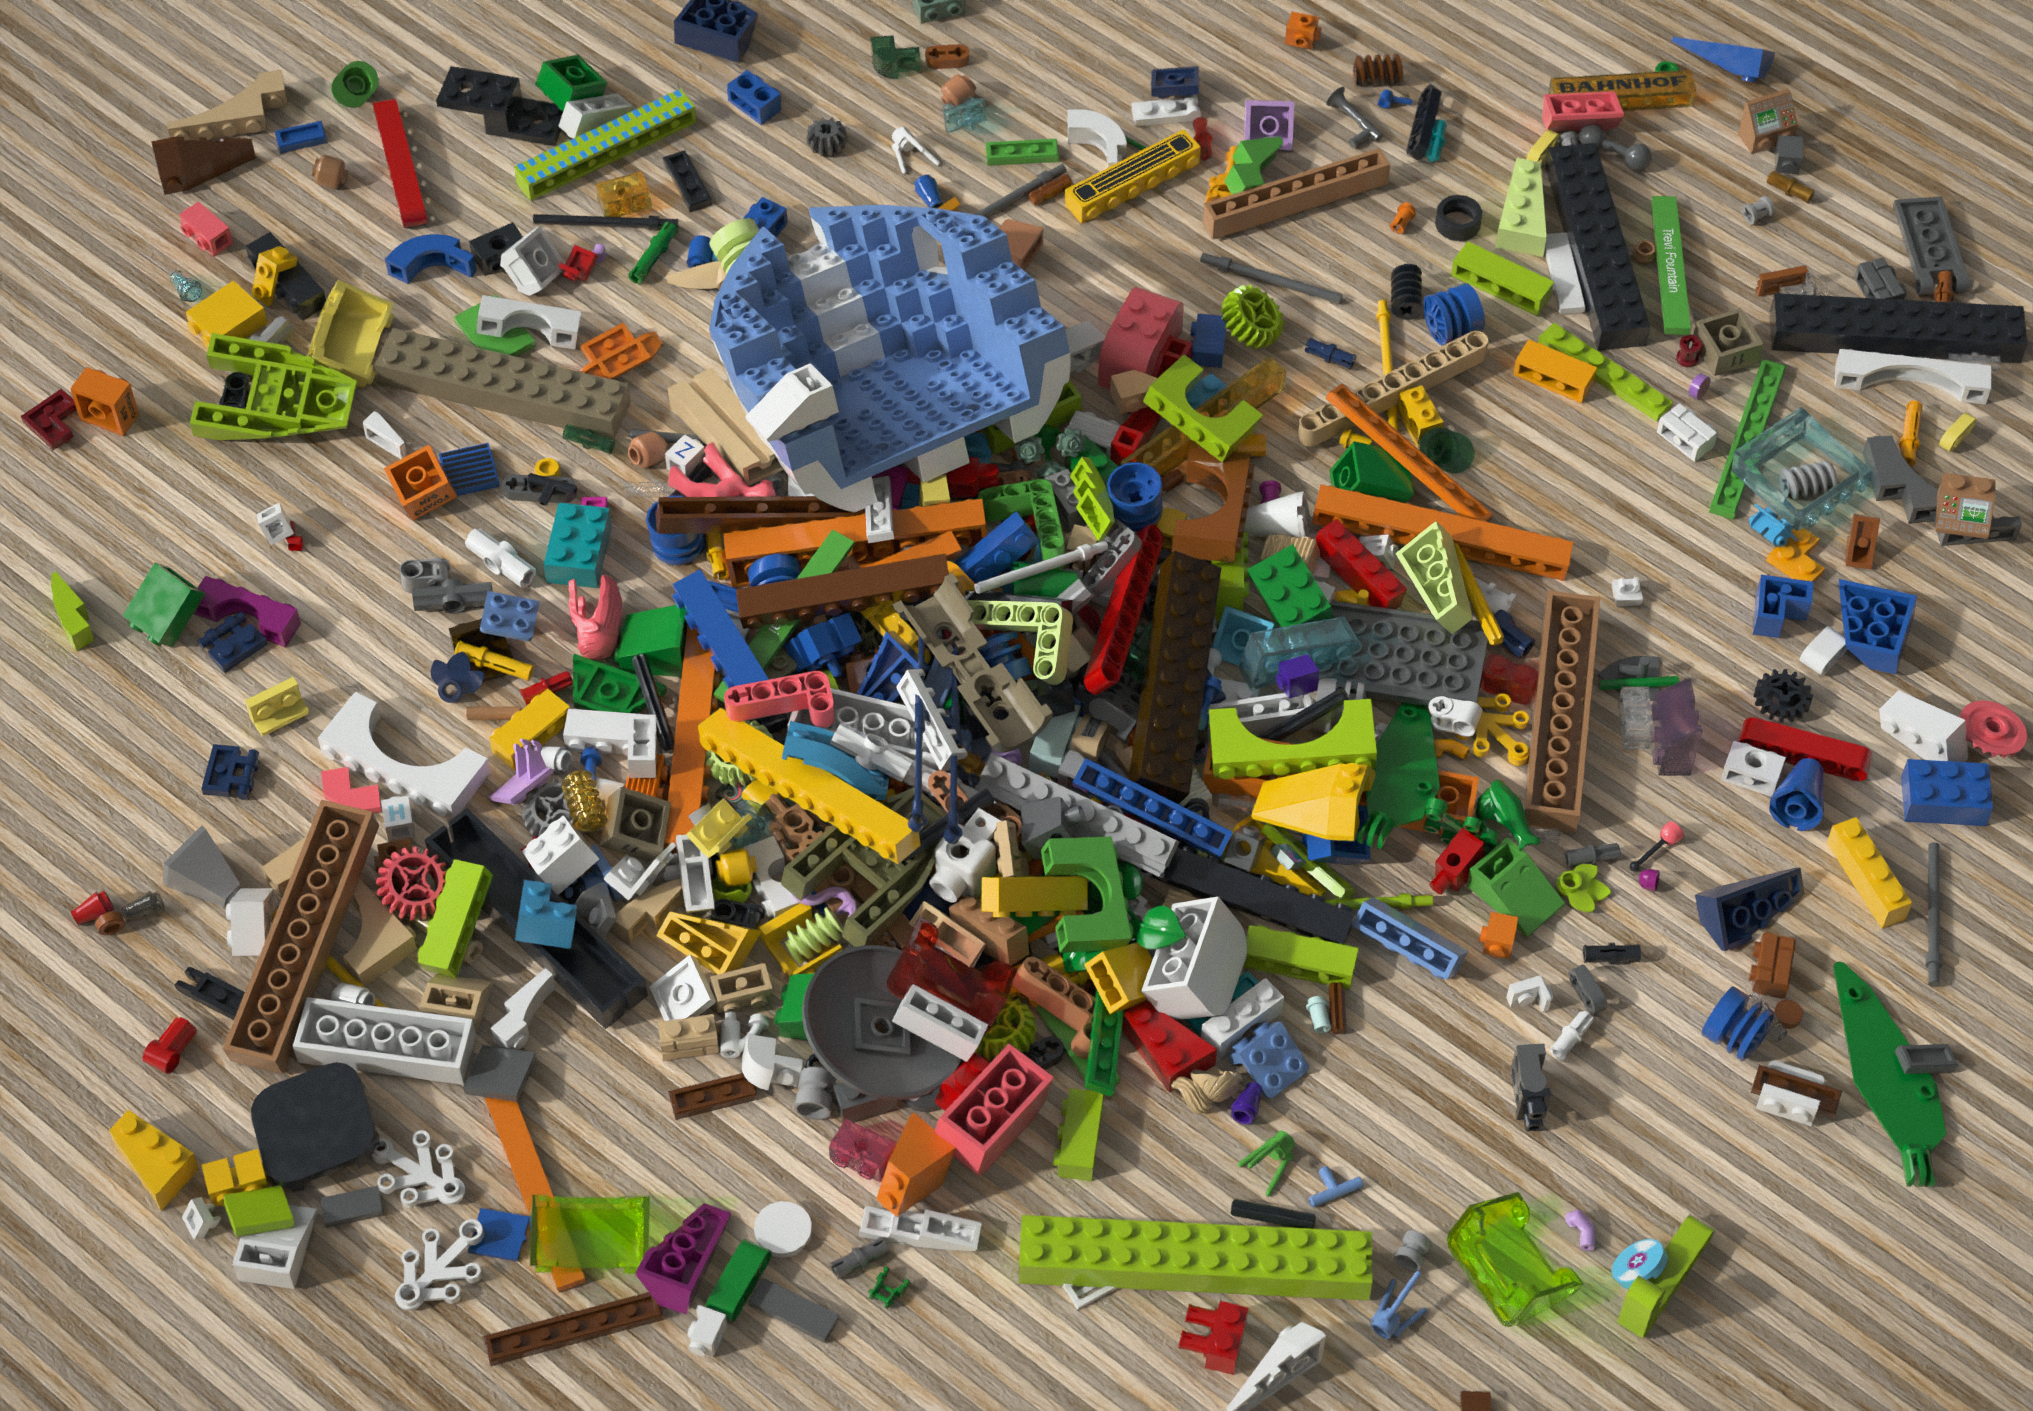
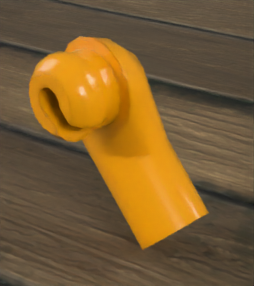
M1453 739L1434 740L1437 758L1442 757L1443 751H1447L1465 760L1470 751L1469 747Z

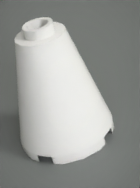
M1297 492L1249 507L1247 509L1244 532H1248L1250 536L1267 538L1268 534L1272 536L1274 534H1284L1296 538L1309 537L1310 528H1306L1308 520H1310L1306 494L1304 492Z

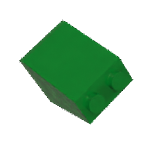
M1353 441L1329 470L1331 485L1339 489L1383 497L1401 503H1406L1414 494L1410 471L1382 447Z
M676 605L626 615L625 623L620 625L619 629L621 646H617L615 650V662H619L620 670L636 674L632 663L633 657L645 654L653 675L682 677L688 625L684 617L687 615L684 608L678 609Z
M814 973L792 974L788 985H783L781 1001H784L782 1009H777L775 1015V1025L779 1027L780 1037L808 1041L803 1026L802 1004L806 988Z

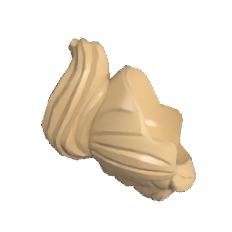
M1212 1067L1208 1071L1193 1070L1190 1073L1192 1080L1187 1077H1177L1176 1081L1171 1085L1173 1089H1178L1181 1092L1185 1103L1192 1112L1202 1114L1208 1112L1214 1102H1222L1230 1096L1237 1094L1241 1090L1239 1082L1242 1080V1076L1238 1072H1223L1218 1067Z

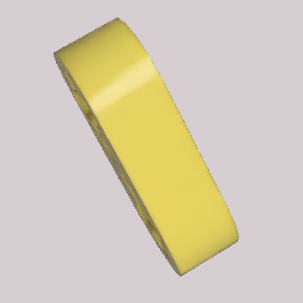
M1547 129L1530 149L1527 160L1541 162L1542 165L1547 159L1548 148L1557 146L1560 135Z
M1964 412L1945 432L1939 446L1951 453L1976 425L1977 418Z

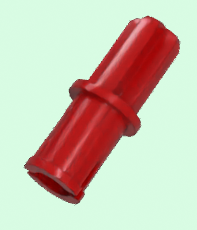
M564 671L546 680L541 678V682L520 689V693L527 706L536 695H541L547 689L555 693L572 686L573 679L568 671Z

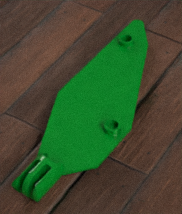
M1402 702L1376 743L1377 766L1372 768L1375 770L1376 776L1371 791H1365L1368 818L1357 835V841L1361 844L1367 838V846L1374 847L1378 841L1377 849H1381L1395 827L1421 821L1426 814L1424 809L1428 798H1435L1440 791L1431 717L1424 705Z
M1838 961L1834 964L1833 970L1853 1082L1900 1152L1906 1186L1923 1187L1925 1184L1926 1187H1934L1936 1181L1930 1154L1946 1135L1937 1084L1929 1073H1904L1895 1050L1899 1045L1910 1044L1872 988L1845 963Z

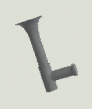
M1337 88L1327 99L1326 105H1336L1343 109L1363 130L1348 140L1349 145L1352 148H1356L1369 137L1375 142L1380 141L1383 134L1346 100L1344 96L1345 88Z

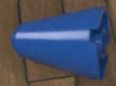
M1810 758L1800 760L1771 796L1769 811L1774 820L1786 828L1789 825L1798 827L1797 831L1810 830L1819 825L1824 814L1823 767L1818 761Z

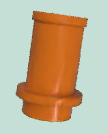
M1407 202L1399 205L1397 208L1398 213L1390 224V229L1393 232L1399 225L1397 234H1403L1409 221L1416 216L1415 207Z

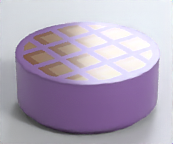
M1702 373L1698 374L1690 385L1689 395L1700 400L1710 386V377Z

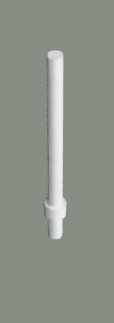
M1101 541L1092 545L1084 544L1078 546L1074 551L976 583L974 589L979 594L1078 560L1083 562L1092 559L1093 555L1107 551L1108 544L1106 541Z

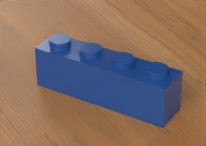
M1016 511L954 563L976 584L997 577L1040 540Z

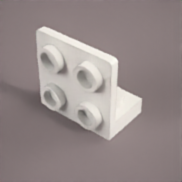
M671 842L647 870L643 868L637 859L631 858L626 854L609 871L604 880L628 900L635 893L641 896L647 887L658 877L661 870L673 859L674 855L671 851L676 847V844Z

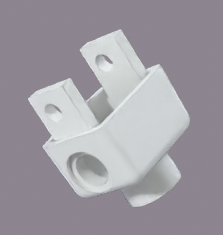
M978 808L965 826L959 824L963 835L956 844L948 843L943 837L935 848L936 874L929 882L930 887L938 896L948 902H956L961 895L963 897L970 895L976 899L982 894V877H993L996 875L995 850L997 845L995 842L989 841L994 836V831L997 830L996 822H1001L999 819ZM978 822H984L985 826L978 827L976 824ZM960 845L968 848L963 856L960 855Z

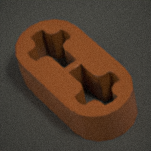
M962 44L930 46L925 51V63L931 69L965 67L969 63V49Z

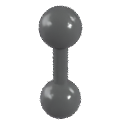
M1597 124L1586 125L1579 133L1580 144L1596 143L1598 149L1604 147L1625 156V162L1632 170L1641 171L1651 164V150L1644 144H1634L1628 148L1607 139L1604 129Z

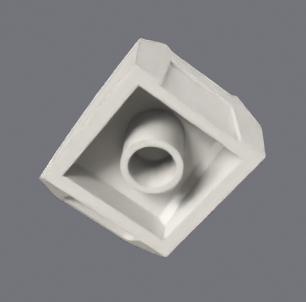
M540 225L501 255V267L508 273L516 285L517 291L528 296L545 288L562 272L558 268L559 263L565 264Z

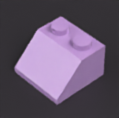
M1245 100L1244 140L1281 136L1283 145L1279 150H1292L1294 101Z

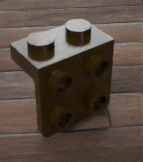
M482 618L448 628L454 652L457 643L463 641L479 648L482 646L487 647L491 652L513 659L506 637L481 632ZM470 661V671L484 672L483 682L509 675L485 666L482 668L477 667L475 663Z

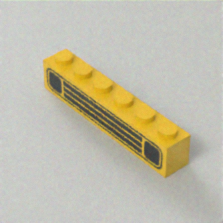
M1183 129L1065 189V206L1081 224L1094 219L1103 212L1114 209L1119 204L1135 198L1138 194L1152 189L1168 179L1174 178L1177 174L1195 167L1200 163L1201 147Z

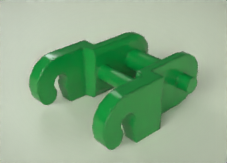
M887 1266L884 1267V1272H880L876 1277V1286L873 1290H869V1299L877 1298L884 1302L885 1309H888L890 1305L893 1306L895 1298H901L910 1284V1280L906 1278L904 1285L901 1284L899 1288L892 1289L885 1285L883 1281L890 1270ZM881 1288H884L885 1290L889 1291L891 1295L889 1297H886L879 1293V1291Z

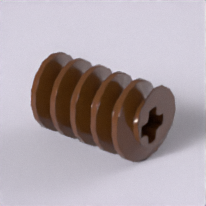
M1377 54L1374 56L1373 61L1370 55H1366L1364 62L1361 55L1356 56L1353 64L1354 85L1357 84L1358 79H1361L1362 84L1366 85L1367 78H1370L1372 85H1375L1377 78L1380 79L1381 84H1384L1386 77H1389L1391 84H1394L1395 77H1398L1400 83H1403V64L1399 54H1394L1392 60L1389 54H1385L1383 60Z

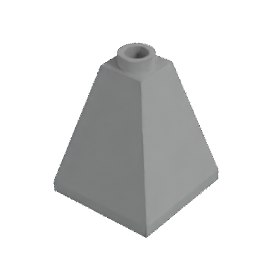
M203 826L164 863L163 884L179 892L225 907L240 890L239 881Z

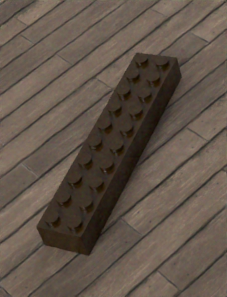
M1174 550L1160 566L1128 780L1176 804H1180L1190 794L1221 567Z

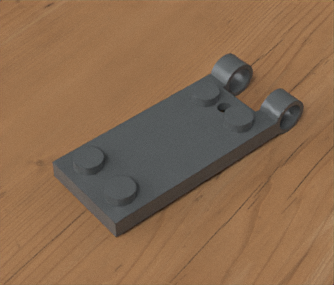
M1942 196L1894 200L1893 209L1916 279L1917 295H1932L1934 289L1932 277H1938V273L1942 271L1953 273L1952 289L1954 293L1968 292L1970 288L1969 275L1966 272Z

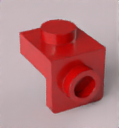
M574 245L566 263H559L558 268L564 272L563 277L576 282L579 279L586 282L598 255Z

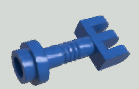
M1207 676L1205 681L1198 732L1204 730L1209 720L1207 712L1214 694H1220L1222 691V682L1216 677Z
M592 747L584 749L580 755V762L585 766L584 792L585 794L591 793V797H593L596 787V767L602 761L599 751Z

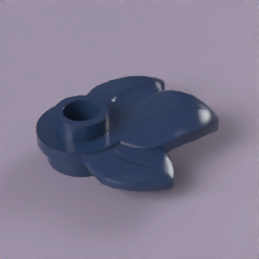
M463 651L453 655L447 664L440 660H434L431 666V678L438 685L440 698L447 703L458 702L464 694L474 693L479 689L484 679V672L470 671V661ZM448 685L456 687L455 694L451 695L447 692Z

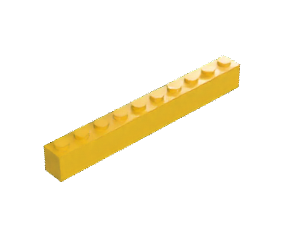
M718 709L698 725L699 740L704 749L714 752L725 762L732 763L745 774H750L758 779L763 785L770 786L783 797L793 800L803 809H808L816 814L824 822L831 823L842 833L849 834L862 845L877 851L883 858H888L899 864L921 846L919 832H914L908 827V819L826 770L803 764L804 760L792 757H787V760L781 759L784 745L744 721H732L728 718L724 709Z

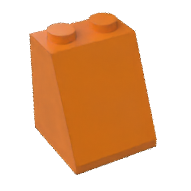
M912 1113L890 1157L876 1200L898 1217L943 1185L956 1147L937 1135L935 1130L916 1113Z

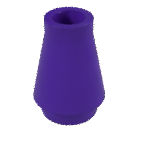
M1249 1082L1231 1105V1116L1236 1122L1248 1125L1257 1119L1262 1094L1261 1085Z

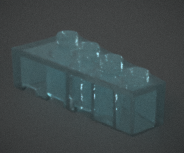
M1345 616L1250 633L1239 669L1250 690L1253 691L1277 683L1276 675L1279 674V662L1309 654L1316 667L1321 668L1352 657L1358 639Z

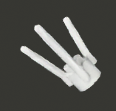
M900 127L894 131L892 139L895 143L892 145V148L896 153L903 174H906L907 171L901 150L908 152L916 147L936 166L940 165V162L918 142L907 127Z

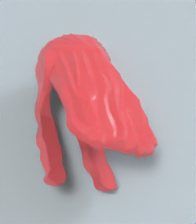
M602 575L598 606L594 615L590 619H586V599L584 596L578 598L577 583L574 578L568 583V590L570 592L568 605L572 622L577 627L578 650L585 658L595 661L604 660L612 654L618 641L623 613L619 587L612 577Z

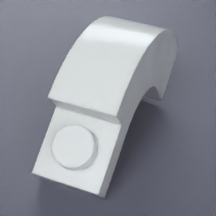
M1068 110V144L1084 143L1098 147L1106 156L1107 168L1126 159L1127 144L1125 135L1112 119L1090 110Z

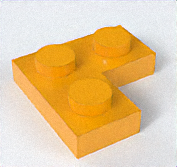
M1798 525L1791 532L1798 540L1795 541L1790 537L1785 546L1775 547L1768 554L1766 561L1792 579L1815 583L1823 575L1825 568L1807 555L1818 545L1819 538Z

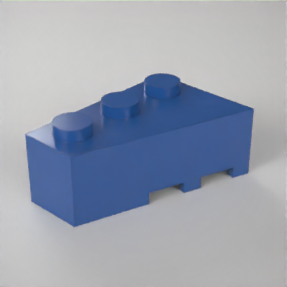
M886 631L883 637L884 640L878 653L875 654L871 668L857 694L898 704L902 697L896 687L907 670L918 669V654L895 631ZM925 662L926 674L931 669V667Z

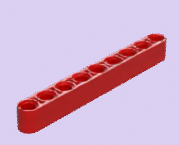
M1153 524L1147 525L1136 533L1142 541L1141 548L1117 576L1084 676V684L1093 695L1103 693L1120 679L1164 541L1161 530Z

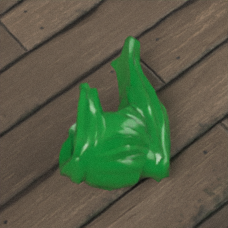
M1496 779L1494 782H1491V787L1487 788L1477 801L1476 818L1482 822L1481 832L1483 829H1490L1486 824V819L1497 820L1508 828L1519 843V850L1524 849L1527 845L1540 844V837L1533 835L1528 827L1520 798L1504 781Z

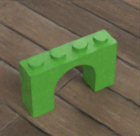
M1112 836L1048 839L1041 849L1045 876H1083L1097 886L1103 898V909L1099 913L1069 915L1061 918L1055 927L1060 953L1106 951L1126 946L1133 937V927L1128 922V901L1126 897H1123V876L1118 871V851L1113 846Z

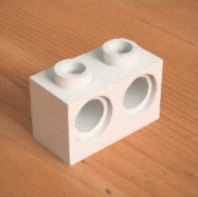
M629 715V778H656V715Z

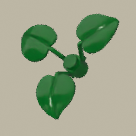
M1127 861L1119 862L1117 866L1118 871L1123 876V897H1126L1127 900H1134L1140 895L1142 890L1141 874L1133 864ZM1128 905L1127 913L1132 918L1129 923L1133 927V937L1130 942H1138L1145 949L1155 950L1171 946L1187 937L1177 915L1169 907L1157 906L1149 910L1144 917L1143 923ZM1105 950L1063 953L1064 969L1068 974L1086 971L1087 969L1084 964Z

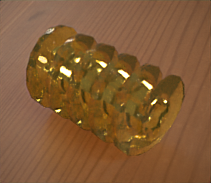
M588 770L574 771L566 776L561 783L575 829L585 832L600 829L608 821L605 809L602 806V799L599 797V790L596 788L597 783L592 779L594 775Z

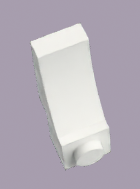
M546 968L504 1003L506 1015L491 1027L493 1040L499 1047L519 1050L530 1038L528 1026L533 1015L547 996L556 989L553 974Z

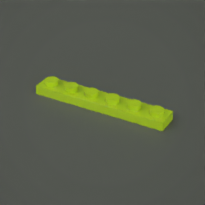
M1553 323L1539 336L1538 343L1597 367L1594 381L1656 422L1672 408L1673 401L1556 323Z

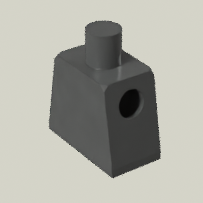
M1061 797L1021 805L1022 845L1034 860L1042 857L1041 849L1048 839L1074 838L1073 825L1086 821L1083 808L1077 806L1070 809Z

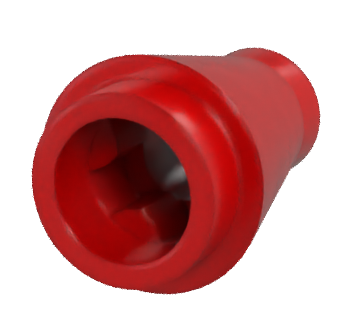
M103 890L100 893L96 891L70 912L79 926L85 922L98 919L101 915L111 912L115 908L109 896Z

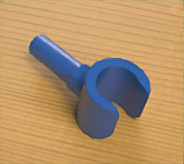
M1387 89L1382 91L1378 101V106L1381 108H1389L1391 102L1412 105V99L1394 96L1393 92Z

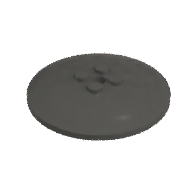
M858 946L833 955L814 973L803 998V1026L814 1054L835 1078L850 1088L868 1096L886 1100H908L936 1090L954 1073L961 1059L892 1022L901 1001L913 984L963 1011L955 992L942 975L920 958L887 946ZM874 1024H882L887 1029V1033L877 1031Z

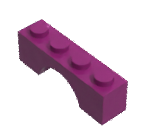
M205 576L198 586L206 594L194 611L195 615L214 622L239 612L251 615L259 621L261 634L266 638V641L285 648L301 625L298 610L290 604L276 602L266 595H257L249 592L244 587H235L219 578L213 579Z

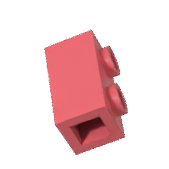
M199 201L179 214L182 232L188 238L192 237L203 251L207 250L210 254L216 256L233 244L229 227Z

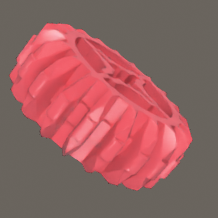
M414 847L412 853L409 854V851L403 848L401 856L397 852H393L391 855L392 860L387 858L384 860V867L378 870L380 877L377 878L376 885L380 888L377 891V895L385 896L381 902L383 906L391 904L390 914L399 910L400 919L406 913L410 914L409 918L411 921L415 920L416 914L422 920L426 919L427 912L434 916L437 908L436 901L439 894L443 892L447 871H443L446 867L445 862L436 863L438 860L437 854L430 858L428 857V849H425L423 854H419L418 848ZM407 866H416L420 868H418L417 870H410L407 868ZM428 873L435 882L436 892L430 889L431 886L425 880ZM392 876H395L398 879L397 882L402 886L400 894L393 887ZM420 878L419 883L411 886L408 890L409 883L412 884ZM416 897L421 899L422 901L415 902L409 901V899Z

